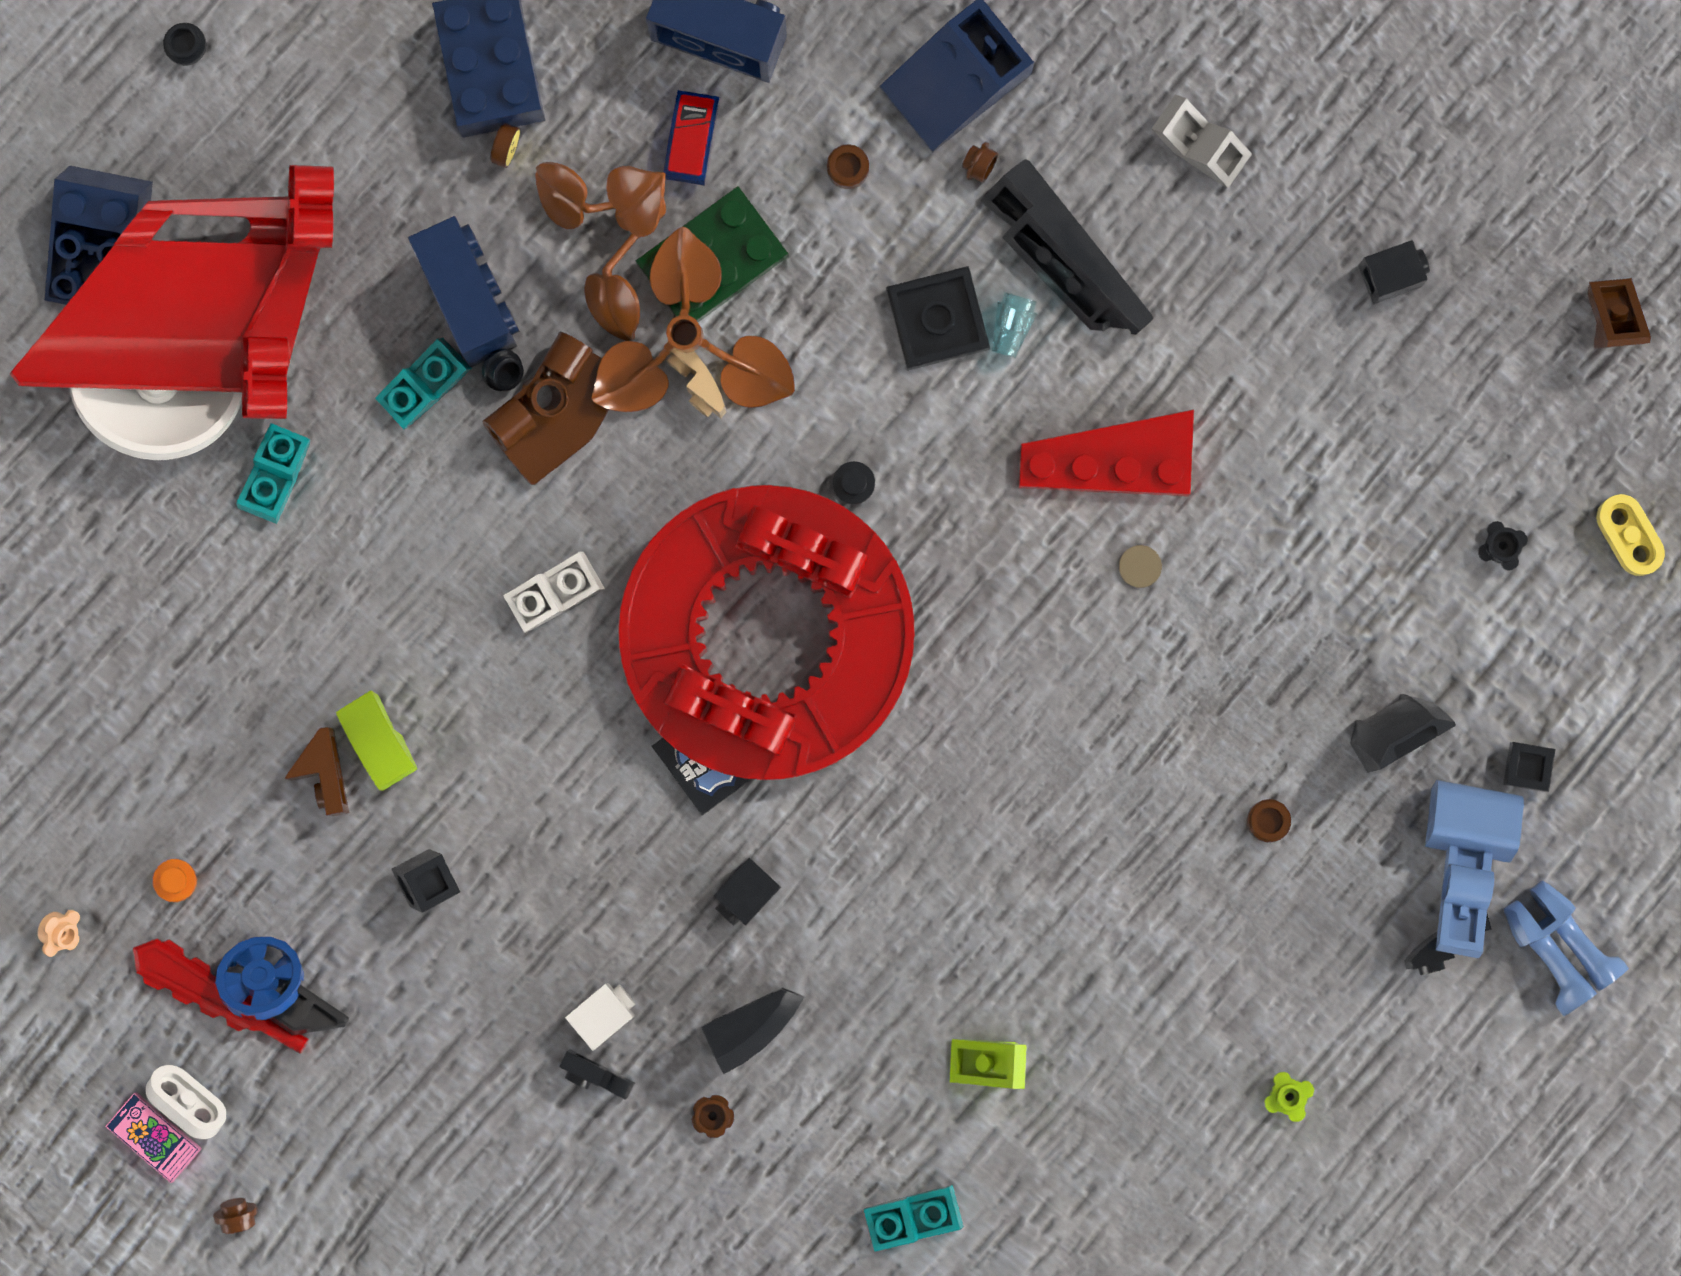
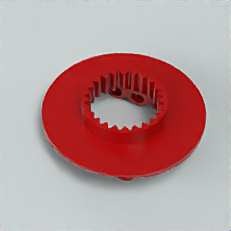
M774 485L732 488L713 494L689 506L666 523L651 539L637 560L624 591L619 617V649L626 680L636 703L655 730L675 749L709 769L726 775L756 780L787 779L822 770L850 755L869 740L887 719L903 691L911 666L915 638L914 614L905 578L892 553L876 532L847 508L826 497L806 490ZM758 565H763L767 573H772L776 565L782 567L784 576H788L793 572L798 575L800 583L811 580V591L813 594L824 592L821 605L825 608H833L827 615L828 623L837 625L836 628L829 631V639L837 643V645L827 647L826 655L832 661L831 663H821L819 665V670L823 676L821 678L810 676L808 678L810 685L808 690L797 686L794 688L793 698L789 699L781 692L778 695L777 701L771 703L767 694H762L760 698L752 696L751 692L746 691L744 693L738 690L733 684H725L723 682L724 678L720 673L710 675L709 673L714 667L710 659H701L708 651L705 644L697 642L698 639L706 635L704 627L698 624L699 621L707 620L709 617L708 612L703 606L704 604H714L716 602L712 591L714 589L725 591L727 589L725 584L727 577L736 582L739 581L740 570L746 569L750 575H755Z

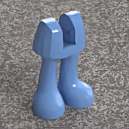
M1540 881L1530 889V892L1538 906L1545 913L1546 917L1537 923L1530 912L1518 900L1505 907L1504 913L1520 947L1529 945L1555 977L1560 987L1555 1004L1560 1013L1565 1016L1590 1000L1597 993L1551 938V933L1557 931L1582 963L1592 984L1598 991L1617 980L1629 967L1618 956L1608 957L1604 955L1588 939L1571 916L1576 909L1571 901L1545 881Z

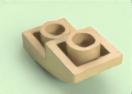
M673 349L669 353L670 357L667 359V363L684 377H687L690 372L694 375L686 386L688 392L692 395L689 400L690 404L706 417H709L713 412L721 419L726 414L725 405L716 382L705 364L694 351L683 353Z

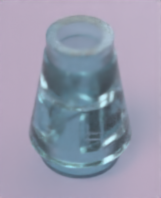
M1004 292L1002 302L997 301L993 352L1016 358L1018 350H1020L1038 313L1034 312L1037 301Z

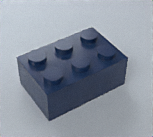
M443 0L433 2L432 6L456 123L462 137L498 131L504 123L518 127L546 121L521 0Z
M653 0L646 17L651 41L770 83L787 38L785 15L780 13L781 9L778 6L763 0H757L755 4L745 0Z
M453 216L409 236V242L455 341L470 367L484 362L492 352L498 349L510 350L517 347L513 335L520 331L506 302L503 301L498 304L495 296L502 294L487 262L479 265L477 258L484 256L470 225L467 224L461 227L456 216Z

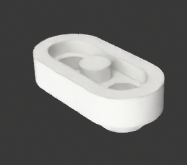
M164 1065L157 1068L146 1084V1095L151 1104L194 1138H212L219 1132L226 1120V1109L223 1103L187 1072L177 1066ZM163 1090L168 1091L172 1096H169Z

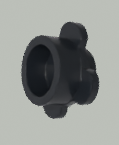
M1492 522L1487 527L1488 536L1485 544L1479 547L1478 555L1485 562L1492 560L1501 564L1504 570H1513L1519 565L1518 556L1522 548L1527 545V535L1521 530L1516 531L1512 528L1504 527L1502 522ZM1500 542L1506 543L1507 548L1505 550L1499 548Z

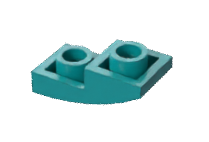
M437 338L409 368L402 369L375 399L403 429H407L450 391L472 368L444 338Z
M270 423L253 458L254 467L236 502L237 508L277 524L297 480L310 445V439Z
M953 1185L863 1209L874 1252L914 1243L919 1239L961 1230L964 1227Z

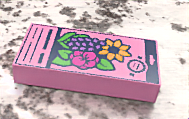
M137 1092L128 1099L105 1126L170 1183L178 1178L202 1149Z

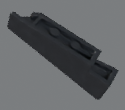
M1023 160L1004 174L980 200L986 207L1011 226L1002 238L1090 330L1105 331L1111 327L1129 329L1131 334L1137 335L1153 320V315L1029 160Z

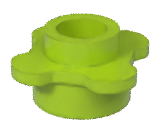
M1287 1072L1277 1073L1273 1077L1274 1086L1271 1089L1270 1096L1265 1098L1264 1105L1271 1113L1281 1112L1288 1115L1291 1121L1299 1122L1306 1116L1304 1108L1308 1098L1314 1095V1087L1309 1081L1299 1082L1291 1079ZM1287 1093L1293 1094L1291 1101L1286 1100L1285 1096Z

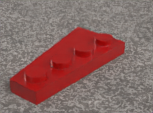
M1194 410L1022 443L1020 446L1019 488L1190 496Z

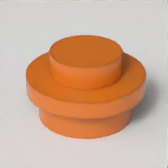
M180 859L164 861L157 867L153 875L155 892L159 897L168 902L186 900L193 894L197 885L195 870L189 863Z

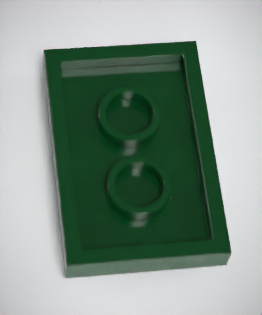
M739 186L682 226L688 228L701 242L712 250L720 263L722 271L720 287L714 296L702 303L690 301L689 316L700 322L789 257V253ZM666 239L635 260L649 282L652 263L659 248ZM682 301L677 304L667 305L675 317L680 315Z

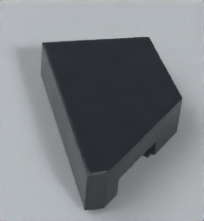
M279 979V985L275 991L282 995L288 988L291 980ZM302 985L297 990L299 996L295 1003L282 1014L269 1018V1020L292 1035L345 1027L349 1021L348 1016Z

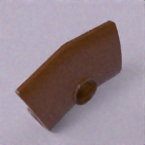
M561 331L534 377L527 380L519 393L482 421L484 427L499 448L531 485L538 483L589 443L609 409L597 405L592 400L597 371L602 358L592 353L593 350L581 341ZM547 385L552 391V400L548 406L541 408L537 402V393L541 387Z

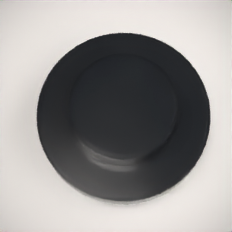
M178 23L172 26L166 32L163 40L164 51L169 59L183 66L198 62L205 54L207 46L203 32L191 23Z
M498 349L492 352L485 359L482 366L483 381L487 386L496 391H507L515 388L521 382L524 374L520 357L509 349Z
M857 461L847 462L836 470L833 476V489L841 501L847 504H861L873 494L875 477L867 465Z

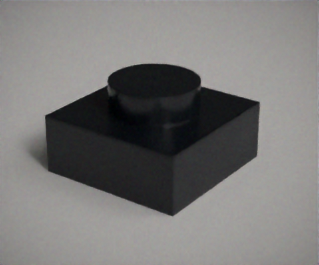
M1510 742L1503 785L1549 792L1556 749Z

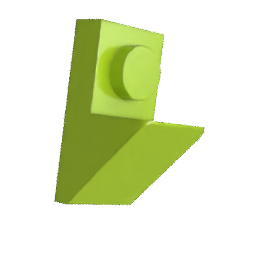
M952 1039L950 1083L1025 1089L1027 1045L1005 1041Z

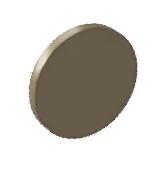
M1133 546L1127 549L1120 558V575L1132 587H1148L1155 583L1161 574V559L1157 552L1148 546Z

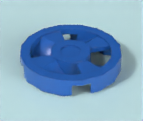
M253 937L238 943L224 955L217 967L215 983L223 1004L234 1015L242 1017L241 1014L246 1016L255 1015L256 1020H266L282 1014L295 1003L299 996L297 990L301 980H304V971L296 951L285 941L274 937ZM267 946L279 949L283 954L274 966L269 961L264 960ZM237 964L243 968L242 973L227 972L229 967L236 966ZM279 979L291 980L288 988L282 995L275 991L279 985ZM249 995L253 996L251 1006L241 1004Z

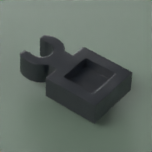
M571 1049L566 1052L559 1066L568 1071L565 1079L585 1089H588L592 1083L625 1100L635 1082L608 1070V1068Z

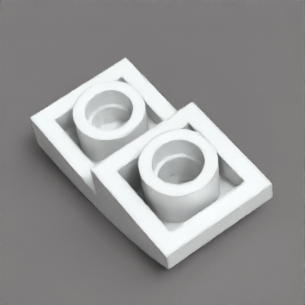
M578 552L544 574L534 576L503 596L522 630L526 633L605 588L585 553Z

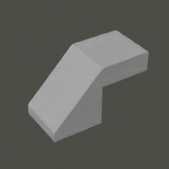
M1176 94L1152 127V130L1175 154L1227 188L1230 187L1252 155L1231 130L1209 123L1187 98Z

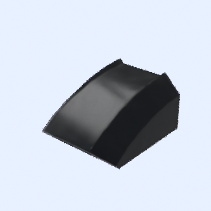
M1400 694L1399 700L1363 721L1356 720L1350 744L1365 770L1369 773L1381 770L1455 727L1456 724L1446 712L1433 702Z
M782 987L701 1026L723 1074L744 1064L763 1050L794 1016L805 996Z

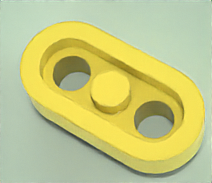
M1624 494L1614 495L1606 499L1598 508L1597 524L1623 569L1635 576H1644L1656 571L1664 561L1665 550L1640 504L1633 497ZM1614 510L1623 513L1624 523L1622 525H1617L1612 521L1611 514ZM1636 547H1640L1645 551L1646 559L1644 562H1638L1634 559L1633 550Z

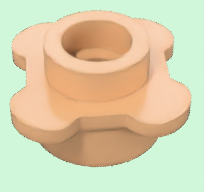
M68 910L65 915L60 912H51L42 919L38 927V938L44 944L42 951L45 955L52 957L60 950H73L79 943L77 923L80 920L78 912Z

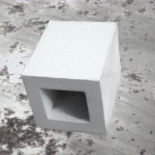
M606 983L565 1018L591 1050L594 1051L635 1017V1014L630 1009L636 1004L621 985L613 989L609 983Z

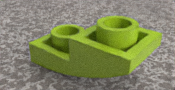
M370 690L335 712L356 754L380 791H384L418 770L402 734L394 730L378 694Z

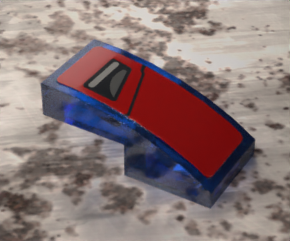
M681 90L677 91L663 173L666 174V180L705 186L720 97Z

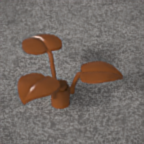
M554 162L539 164L536 167L537 171L535 174L538 195L546 214L555 224L565 229H575L583 223V212L595 213L616 209L615 217L617 223L622 229L632 233L603 267L602 275L593 273L586 278L584 293L592 316L602 328L617 338L633 341L640 320L638 296L630 283L619 275H612V270L636 240L653 233L657 228L659 220L665 216L666 204L664 194L666 174L663 172L645 171L632 166H619L613 169L607 178L606 188L610 202L588 204L585 202L587 198L586 184L575 171L565 165Z
M680 227L661 245L654 258L650 272L652 291L661 303L673 305L682 301L680 315L673 318L667 326L668 342L655 359H653L649 348L639 342L624 341L612 346L605 353L599 364L592 400L601 407L619 412L642 411L654 406L665 396L669 387L667 375L658 366L664 362L673 349L683 353H690L702 347L728 362L721 372V386L726 396L732 402L743 407H762L790 397L795 391V382L792 369L783 353L765 338L759 336H744L740 338L734 346L733 356L703 339L702 327L696 319L689 316L690 301L702 303L714 296L720 287L722 279L721 266L709 247L701 242L688 228Z

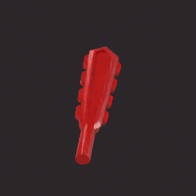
M157 938L133 948L136 973L143 977V983L157 990L167 988L171 990L174 999L186 1005L195 1002L199 1004L200 1012L212 1018L218 1016L226 1018L227 1026L237 1031L244 1029L261 1031L299 1054L303 1052L308 1044L309 1039L301 1034L292 1035L269 1019L256 1020L255 1015L246 1016L241 1014L242 1017L234 1015L220 998L215 983L216 976L211 973L210 965L198 957L189 959L184 954V948L172 940L162 941ZM249 995L241 1004L251 1006L253 996Z

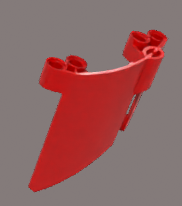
M289 165L288 196L148 201L122 232L114 246L76 294L10 372L11 376L18 386L242 392V418L286 419L287 371L320 248H332L333 166ZM171 215L242 217L250 222L248 235L238 243L152 240Z

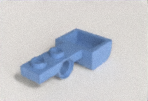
M1436 780L1433 784L1425 847L1446 851L1436 951L1479 958L1483 953L1487 909L1489 908L1494 889V872H1491L1492 860L1510 863L1519 849L1524 808L1523 796Z

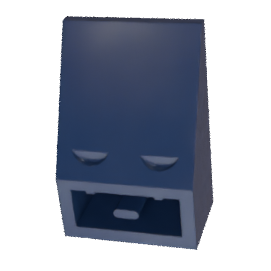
M975 0L935 33L880 85V89L933 153L1032 75L1034 61L984 0Z
M68 166L54 179L44 301L67 305L111 250L129 223L145 204L151 201L153 181L75 166Z

